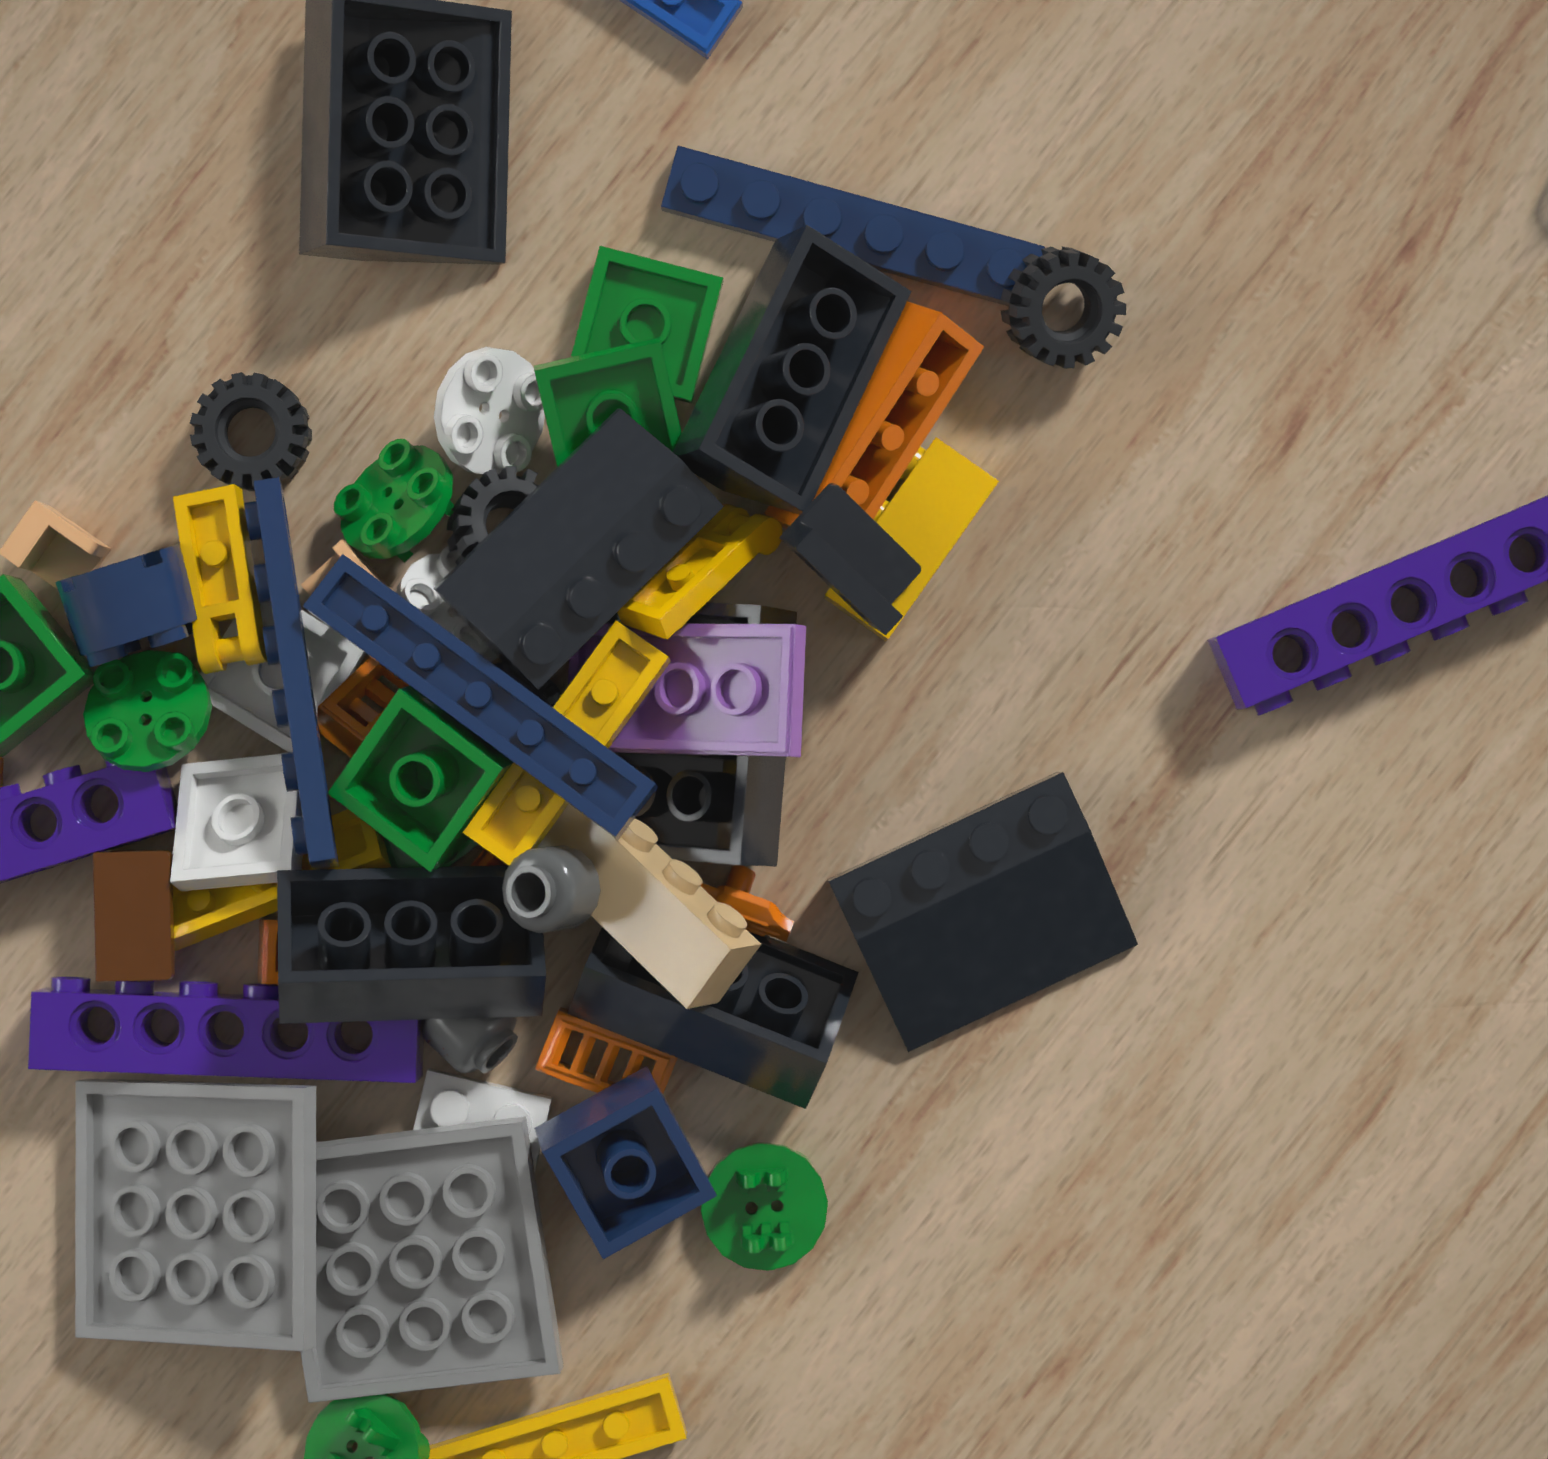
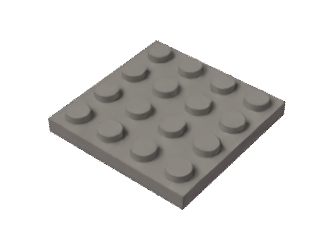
M84 1079L76 1081L75 1337L302 1352L316 1348V1086Z
M526 1116L316 1142V1348L304 1352L300 1351L308 1403L561 1373L564 1365Z

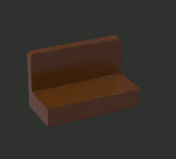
M129 850L93 853L96 982L169 980L174 977L173 884L170 882L172 868L171 852Z

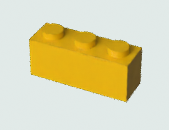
M935 437L927 450L920 446L900 477L904 483L890 502L885 500L873 519L921 566L920 574L891 604L903 617L887 635H884L864 621L831 588H829L824 597L828 602L884 641L890 638L999 482L937 437Z

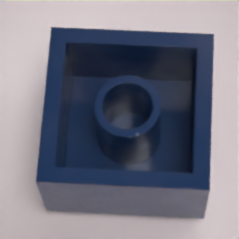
M647 1066L534 1128L542 1153L603 1259L717 1197L701 1162Z

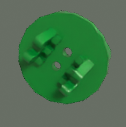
M396 439L389 442L380 452L378 459L362 472L355 483L344 487L336 496L334 511L341 518L340 529L347 544L356 552L369 559H388L397 556L405 563L413 555L410 549L431 533L444 514L448 517L453 514L454 511L451 509L454 504L450 501L453 488V474L445 459L434 450L424 445L413 446L406 439Z
M146 650L125 656L120 660L116 659L103 663L94 672V685L88 693L83 713L87 737L103 759L119 768L150 772L171 766L193 751L206 732L212 710L209 688L187 656L181 653ZM152 696L150 701L144 702L146 697ZM152 719L150 724L143 725L146 720Z
M758 1142L736 1148L726 1157L716 1162L709 1180L717 1197L702 1204L701 1215L707 1236L724 1257L743 1268L771 1271L793 1265L814 1248L825 1228L828 1199L821 1176L804 1154L794 1151L785 1145ZM775 1200H780L783 1203V1208L779 1211L771 1208V1204ZM749 1202H754L757 1204L758 1209L750 1213L746 1210V1205Z
M389 1394L338 1399L330 1402L317 1415L306 1437L304 1459H428L430 1446L428 1439L420 1431L419 1423L407 1406ZM356 1441L358 1444V1448L354 1452L352 1446Z

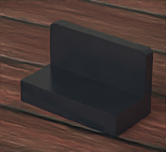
M835 483L828 484L782 533L779 539L864 621L884 635H887L903 617L891 604L920 574L921 566L840 486Z

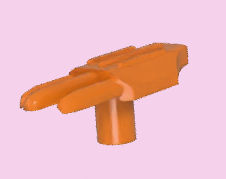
M734 865L731 868L725 886L715 888L704 883L701 884V887L717 902L731 906L744 917L747 922L746 930L760 936L768 935L787 942L794 921L782 914L771 901L749 894L756 876L753 870L745 866Z

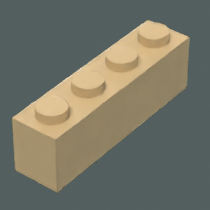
M568 804L537 848L565 845L584 853L592 861L599 874L601 889L598 906L591 916L686 1009L718 1003L761 946V943L746 930L747 922L744 917L731 906L717 902L701 887L702 879L699 874L687 864L672 859L656 844L658 841L657 835L643 822L634 819L620 839L617 840Z

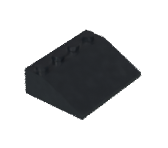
M306 0L299 255L357 261L491 265L506 263L511 10L441 0Z
M707 602L686 624H797V612L763 605ZM618 613L605 624H613L615 621L621 623ZM615 753L658 786L635 819L643 822L654 831L658 838L656 844L672 859L731 865L777 867L786 757Z
M1055 772L828 879L908 1052L1138 945L1095 839L1064 772Z

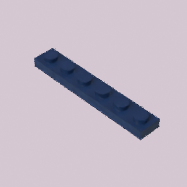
M677 146L661 204V210L664 212L773 242L777 238L808 225L879 271L1009 306V303L1001 300L1003 288L1012 291L1015 285V281L1008 278L1012 270L1015 268L1023 272L1027 266L1022 260L1030 254L1038 257L1043 256L1041 249L1045 248V246L682 146Z
M279 477L253 481L256 501L245 502L244 505L250 541L262 539L265 563L254 565L259 603L271 601L275 625L263 627V637L268 665L280 664L284 688L272 690L277 728L289 727L293 752L281 753L287 792L299 790L302 816L290 817L296 856L308 854L309 863L313 870L339 867L284 492Z
M344 554L341 555L304 603L303 607L617 840L620 839L658 788L656 783Z

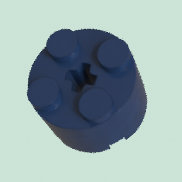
M180 543L55 582L79 655L87 656L90 667L125 657L128 653L142 649L139 639L148 637L151 648H155L193 634L192 621L197 620V615Z

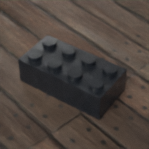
M508 865L439 867L431 872L424 867L277 870L279 1022L284 1024L542 1016L546 983L544 934L524 929L511 918L504 904L502 891L505 871L509 867Z

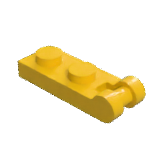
M231 484L173 496L180 548L197 615V620L192 621L200 668L203 673L210 674L225 671L228 663L244 660L250 666L268 662L242 488ZM236 618L238 636L222 639L218 621Z
M723 504L724 507L617 612L621 623L668 640L718 591L722 590L758 553L769 555L778 548L781 542L779 537L783 532L781 523L774 519V517L764 514H754L749 517L748 512L743 508Z

